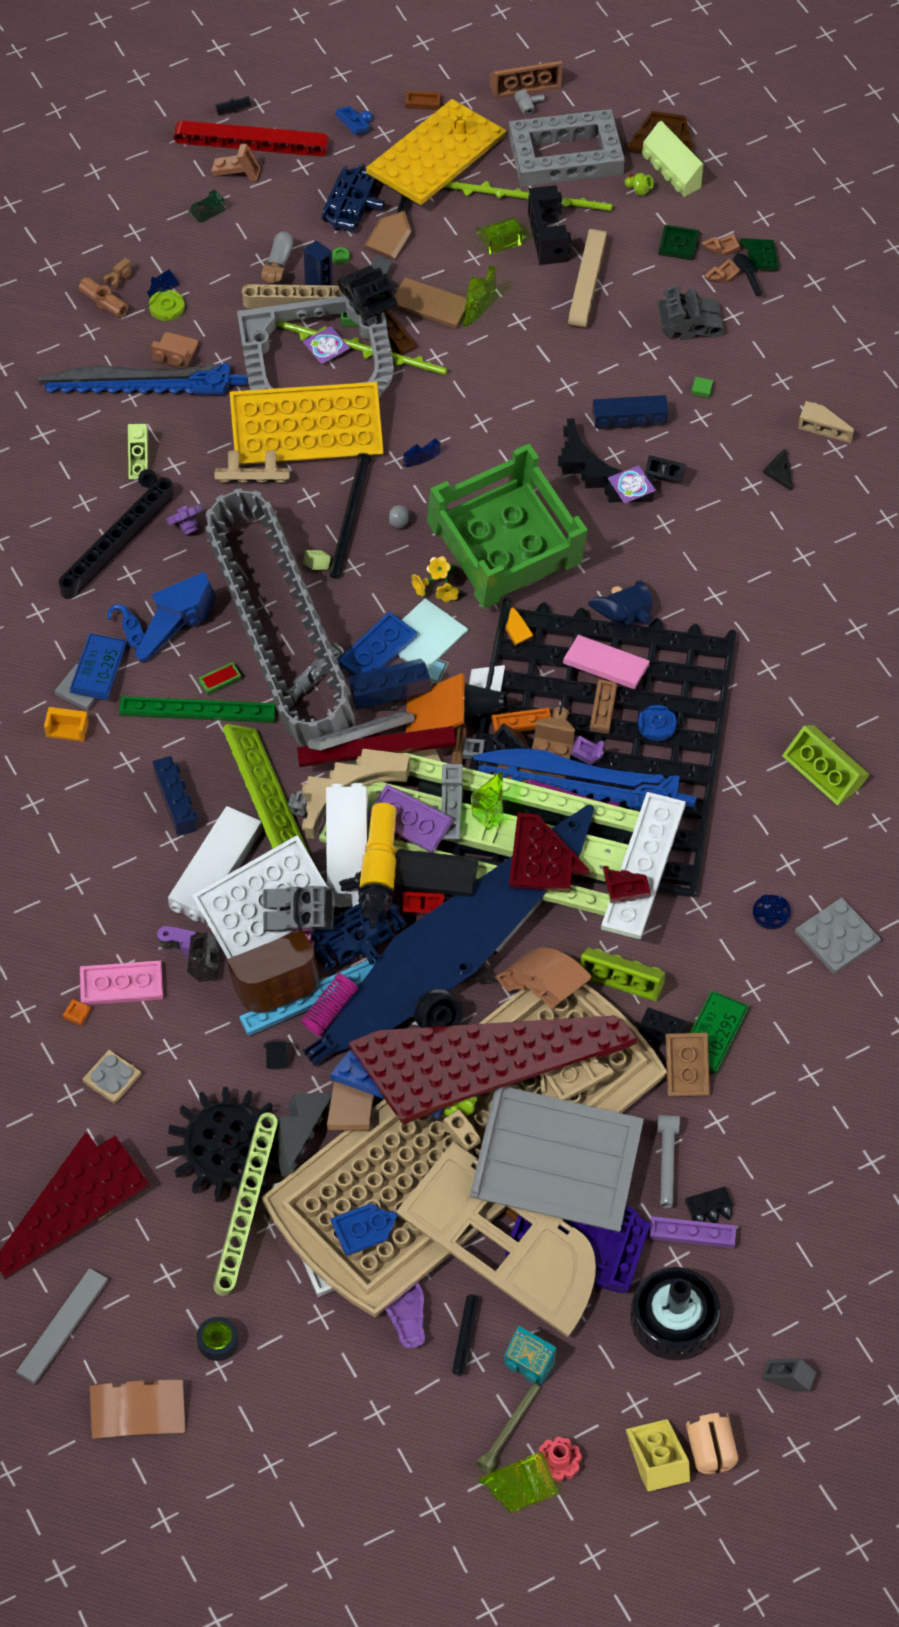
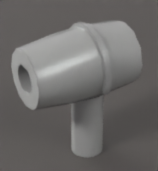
M520 90L515 94L516 104L525 116L531 115L535 111L533 103L545 100L543 94L530 96L526 90Z

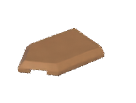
M405 211L380 218L364 247L395 260L412 233Z

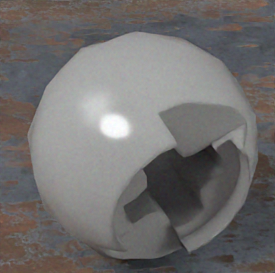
M397 505L390 510L389 524L392 527L400 529L408 524L409 513L405 506Z

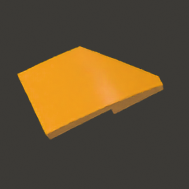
M511 608L505 629L516 646L533 635L519 613L514 608Z

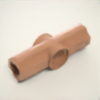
M85 277L81 280L78 286L79 291L95 301L98 308L106 309L116 317L122 318L126 314L128 304L113 295L108 286L99 285L91 278Z

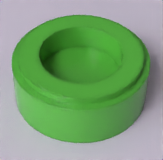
M336 248L332 252V260L335 264L344 265L349 262L350 253L346 248Z

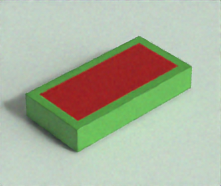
M233 662L199 677L198 680L206 694L210 695L242 680V676Z

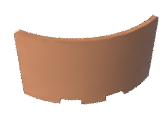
M535 948L530 950L495 976L507 993L515 989H531L532 993L542 999L550 1009H553L591 979V975L577 961L551 948Z
M183 1380L126 1382V1384L108 1383L90 1386L91 1432L93 1439L185 1432Z

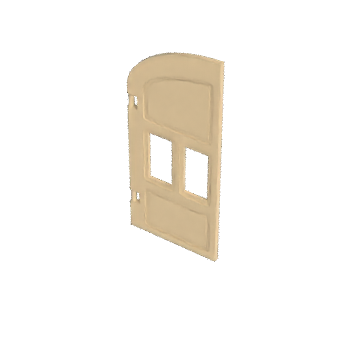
M452 1142L396 1213L568 1338L582 1317L594 1285L596 1265L590 1242L580 1231L568 1225L561 1218L509 1207L533 1224L522 1239L517 1242L480 1216L478 1213L488 1201L470 1197L476 1171L472 1166L473 1164L477 1166L478 1160L455 1142ZM469 1225H472L510 1253L496 1271L455 1243ZM561 1225L569 1231V1234H565L558 1227Z

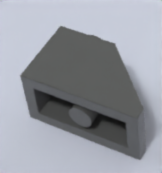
M801 1358L769 1359L762 1379L793 1392L809 1391L816 1372Z

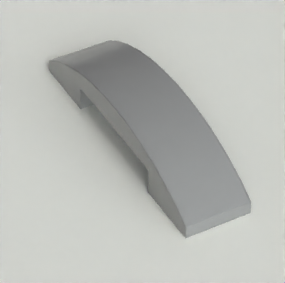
M442 764L441 812L454 820L442 840H460L463 785L462 764Z

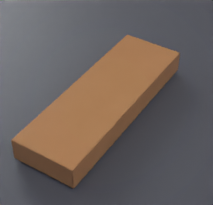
M598 679L590 731L609 734L617 690L616 682Z

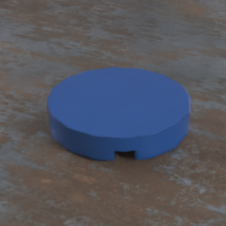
M648 706L639 714L638 729L649 740H666L676 730L677 720L675 714L665 706Z

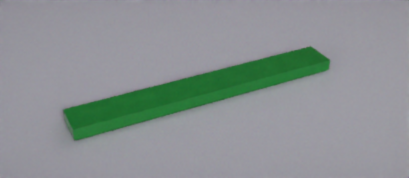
M121 696L119 709L120 716L260 723H275L276 714L275 703Z

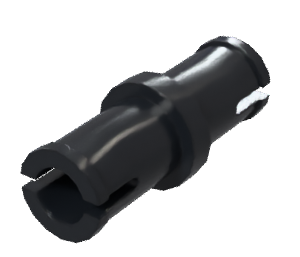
M248 95L238 99L231 98L230 101L215 104V107L217 108V114L220 115L230 111L237 112V109L251 107V101Z

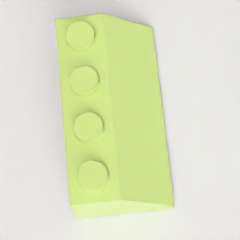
M662 121L658 122L644 140L642 154L664 176L665 180L669 181L675 190L685 197L701 188L703 163Z

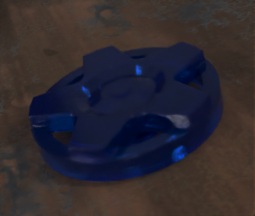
M766 894L761 896L753 906V918L763 928L778 929L783 927L790 919V906L783 897ZM758 917H763L764 922L761 921ZM776 920L782 921L780 923L774 924Z

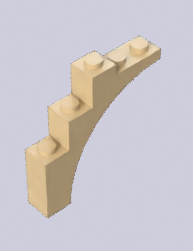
M363 749L361 756L357 758L356 765L336 762L334 770L330 771L329 779L308 776L307 784L304 783L302 788V795H305L307 803L306 813H308L307 818L303 819L302 830H305L306 838H315L318 826L326 815V787H331V784H343V787H351L353 783H362L363 786H368L378 782H407L410 770V755Z

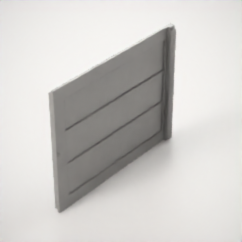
M506 1086L495 1089L470 1197L620 1232L644 1119Z

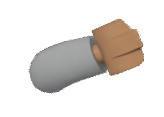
M281 231L274 237L268 265L264 264L261 278L264 281L280 283L285 271L284 266L293 246V237L288 232Z

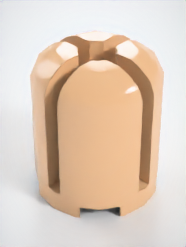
M719 1413L699 1416L700 1420L691 1425L688 1421L686 1428L695 1466L700 1473L713 1475L716 1474L715 1471L718 1467L720 1473L729 1471L737 1464L738 1454L728 1413L725 1417H720Z

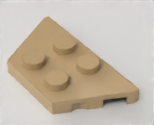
M591 1057L540 1074L541 1095L567 1101L614 1075V1071Z

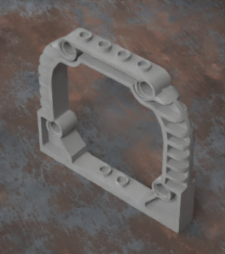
M345 296L237 311L250 390L273 389L266 377L263 354L270 349L269 335L276 329L275 322L302 320L344 312L347 313V317L359 325L360 336L370 340L375 367L368 382H377L378 397L380 398L381 394L389 387L394 373L385 313L383 312L363 321L360 314L357 315L350 301Z

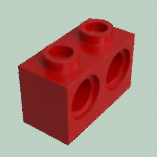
M403 892L401 915L425 916L443 904L444 894Z

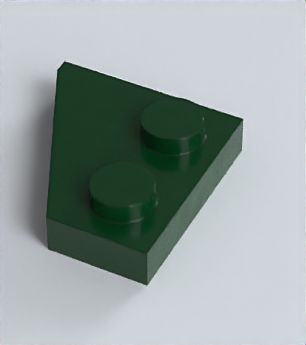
M740 239L739 245L746 248L748 257L754 261L759 271L777 272L778 262L774 240Z

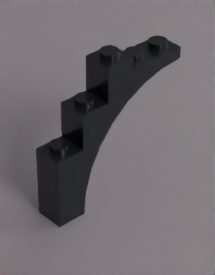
M567 419V426H563V437H567V441H564V448H561V455H558V467H561L562 474H581V481H585V488H604V495H608V503L623 502L608 477L623 471L609 466L592 454L581 441L576 430L575 419ZM646 475L654 487L653 475ZM654 492L629 502H653Z

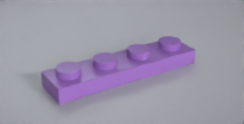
M651 1216L649 1235L651 1240L733 1249L735 1247V1225Z

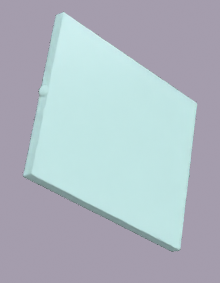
M424 599L402 619L404 623L418 633V636L397 656L406 662L421 658L425 662L427 669H429L468 632V628L427 599Z

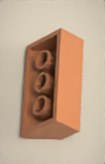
M562 61L491 71L490 86L494 99L514 96L520 90L533 93L561 88Z

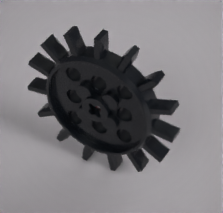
M223 1087L221 1095L223 1102L212 1105L205 1093L200 1092L199 1101L203 1109L197 1114L184 1105L180 1107V1114L190 1121L187 1127L182 1128L169 1125L168 1134L184 1138V1145L167 1147V1157L185 1155L187 1162L175 1169V1176L177 1178L192 1170L198 1176L192 1185V1193L196 1194L203 1184L207 1182L216 1186L214 1191L215 1202H220L223 1196V1187H236L238 1194L247 1157L242 1156L241 1153L249 1151L252 1141L251 1136L254 1133L260 1116L264 1113H271L273 1110L271 1102L264 1105L258 1112L249 1107L252 1102V1091L250 1090L244 1095L242 1103L229 1101L228 1087ZM222 1117L224 1118V1121L216 1122L214 1121V1118ZM266 1121L261 1122L263 1127L271 1128V1125H268ZM238 1125L241 1126L243 1129L241 1131H235L232 1128ZM211 1133L215 1137L212 1139H206L204 1135ZM256 1141L258 1147H266L263 1141ZM272 1142L266 1168L281 1174L279 1163L270 1159L271 1152H277L276 1143ZM197 1150H202L205 1154L202 1156H197L194 1154V1152ZM215 1159H220L223 1161V1163L221 1165H215L213 1161ZM257 1160L251 1161V1164L253 1165V1167H255V1168L261 1167V1164L259 1163V1161H257ZM234 1168H239L242 1170V1172L239 1174H234L231 1170ZM263 1178L260 1189L265 1192L268 1188V1183Z

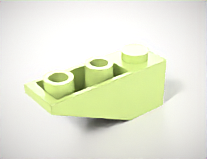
M128 424L129 480H138L139 473L144 469H148L147 424Z

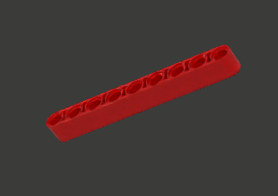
M184 120L176 123L173 137L175 142L186 145L239 149L240 144H247L252 151L319 157L326 154L329 137L326 134L318 132Z

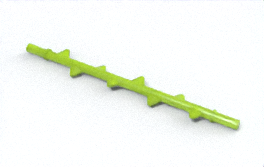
M450 181L443 187L455 189L456 191L463 190L465 196H469L472 192L496 195L497 198L507 196L528 200V192H522L519 188L515 190L494 188L490 186L488 181H485L482 185ZM562 197V203H559L562 207L570 205L592 208V210L612 211V204L587 201L584 197L580 199Z
M276 322V327L290 330L292 333H299L301 341L327 328L324 326L316 331L299 326L296 323ZM342 338L350 348L363 351L364 359L372 356L371 346L359 343L358 338L352 340ZM392 353V359L396 366L404 363L442 375L447 373V368L431 364V362H424L421 356L413 359Z

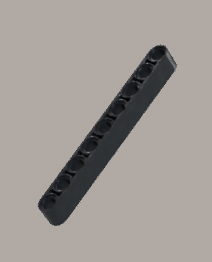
M169 478L157 480L60 577L59 587L63 598L72 599L76 597L173 499V483Z

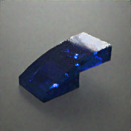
M435 438L423 448L418 444L414 445L403 454V466L412 467L435 458L440 454V442Z

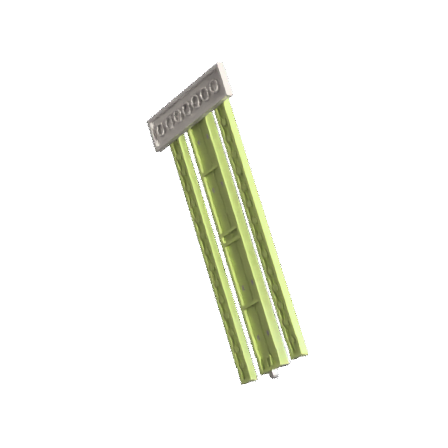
M409 754V776L442 784V764L448 763ZM463 767L462 789L567 816L573 815L586 805H592L594 813L591 822L633 832L629 845L587 835L581 855L578 858L589 869V876L586 877L605 881L603 866H609V869L621 872L622 869L633 874L646 875L650 897L610 903L608 894L571 885L570 892L548 891L542 897V900L603 915L604 919L601 930L641 940L685 808V801L647 792L641 811L638 812ZM378 782L366 786L368 788V812L387 783ZM388 784L441 812L442 797ZM462 803L460 840L446 841L512 857L517 816ZM326 821L319 836V841L327 843ZM394 839L395 854L398 849L428 852L415 844ZM438 850L434 851V853L454 855ZM478 861L475 881L497 866Z

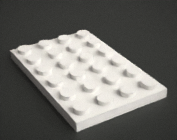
M297 835L193 894L192 897L229 959L293 932L263 931V912L277 911V909L263 908L264 889H281L296 886L327 887ZM333 897V908H335L338 904Z

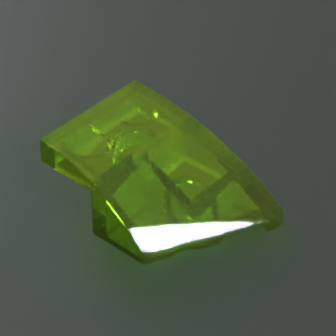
M489 266L486 279L471 276L466 295V316L463 326L468 327L474 323L490 305L496 292L497 267Z
M542 1452L533 1454L478 1478V1481L484 1484L510 1513L558 1494Z

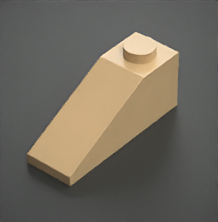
M808 401L805 402L800 415L798 429L848 443L852 442L854 429L825 406Z

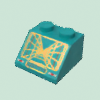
M518 1326L504 1355V1364L511 1371H518L523 1374L531 1383L536 1382L542 1385L555 1365L556 1347Z

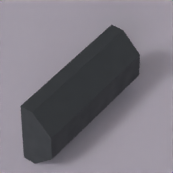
M398 849L396 852L394 888L472 897L478 858Z

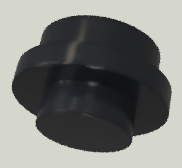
M144 469L139 473L138 481L141 486L149 488L157 481V476L153 470Z

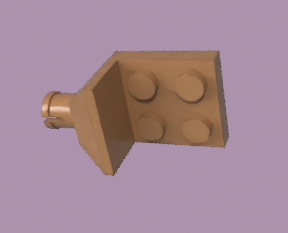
M556 707L553 710L552 717L536 721L532 749L546 750L570 759L574 745L575 729L566 721L569 714L568 710L562 708L560 715V707ZM527 770V771H530V772L535 773V774L546 775V776H551V777H557V778H563V779H565V777H566V776H560V775H554V774H548V773H542V772Z

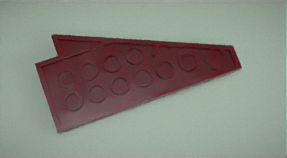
M88 1132L83 1134L1 1248L0 1272L5 1280L150 1187L149 1182L116 1135L97 1146Z

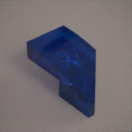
M168 269L158 277L151 278V286L147 294L151 298L156 292H166V290H171L180 284L170 269Z

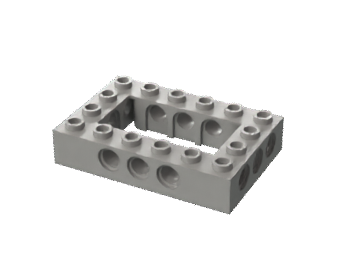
M612 109L509 121L508 136L520 187L624 175L625 160ZM596 133L598 135V145L601 146V150L535 158L532 147L543 143L554 144L560 141L569 140L571 142L577 139H593Z

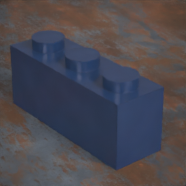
M317 240L307 245L304 249L305 285L333 286L332 251Z

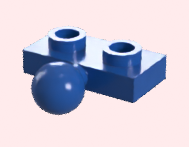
M351 106L337 109L335 113L355 135L369 132L371 126L368 123H371L373 120V115L370 111H362L359 115Z

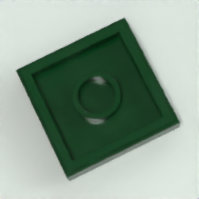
M665 225L658 255L693 261L700 230Z

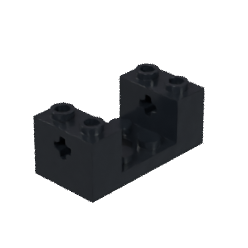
M557 185L528 188V216L539 265L567 262L568 255L571 254L570 244H568L571 243V234L567 232L566 225L547 227L548 223L558 222L559 215L562 213L561 205L559 204L562 203V194L558 192Z

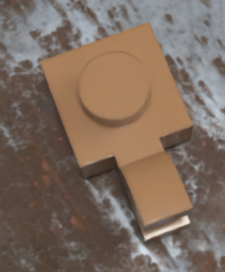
M124 258L115 265L113 272L103 277L104 283L107 284L113 281L111 287L113 289L117 288L118 284L132 273L130 260Z

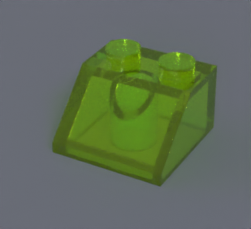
M508 217L476 227V231L489 255L522 245V228L516 218Z
M501 771L471 794L472 816L488 831L492 827L498 826L503 819L504 782Z

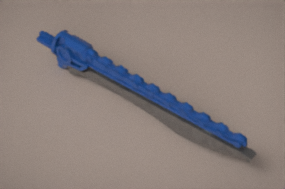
M228 362L218 366L212 363L206 366L164 369L93 365L64 370L38 378L39 383L45 385V390L49 393L56 390H61L64 393H68L71 390H77L79 393L87 390H92L94 393L108 390V392L113 394L118 390H123V392L129 394L134 390H139L140 393L144 394L154 390L158 394L164 391H170L173 394L185 391L188 394L193 393L194 395L224 396L226 391L229 390V385H248L247 375H230V363Z

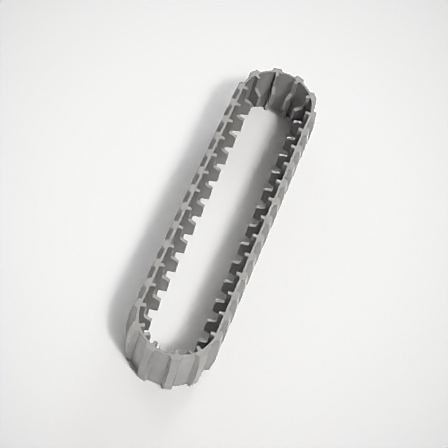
M242 488L225 496L220 495L216 498L217 501L212 508L206 512L208 523L206 527L207 537L285 730L290 736H294L298 745L302 747L308 746V741L355 726L356 722L353 714L355 705L352 694L274 508L270 502H265L263 496L258 491H242ZM250 518L260 519L263 528L270 527V530L265 532L268 541H276V544L271 547L275 557L282 555V558L277 562L281 571L288 570V573L283 577L287 586L294 585V588L290 590L292 599H300L301 601L295 605L299 615H307L302 620L305 630H313L308 635L311 645L319 644V647L314 650L318 660L325 659L326 661L320 665L324 675H332L327 680L330 690H338V693L333 695L338 706H334L332 714L327 712V717L322 720L315 721L313 718L311 722H306L305 719L300 721L297 711H289V708L294 705L290 695L283 696L282 694L288 690L284 680L277 681L276 679L282 673L278 665L271 666L270 664L276 660L273 651L264 650L270 644L266 635H258L264 629L260 620H252L257 615L254 605H246V603L251 601L248 590L242 592L240 590L246 586L242 576H234L240 570L236 561H228L234 557L231 548H223V545L228 542L224 533L228 531L230 526L234 528V523L246 519L247 522H250Z

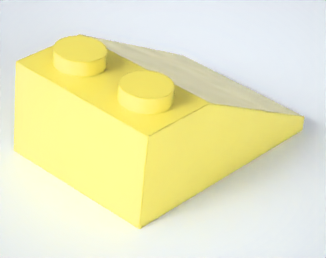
M668 1419L626 1429L640 1477L648 1492L690 1481L689 1460Z

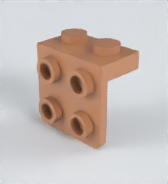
M166 332L160 342L153 341L151 345L152 360L180 368L188 367L198 346V340Z

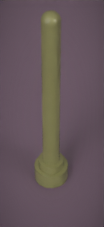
M533 1384L488 1453L479 1457L476 1462L479 1469L486 1473H491L495 1467V1457L540 1389L538 1384Z

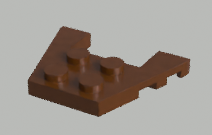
M651 111L641 125L640 130L635 133L632 141L627 144V151L642 153L644 140L657 123L662 121L694 154L686 116Z

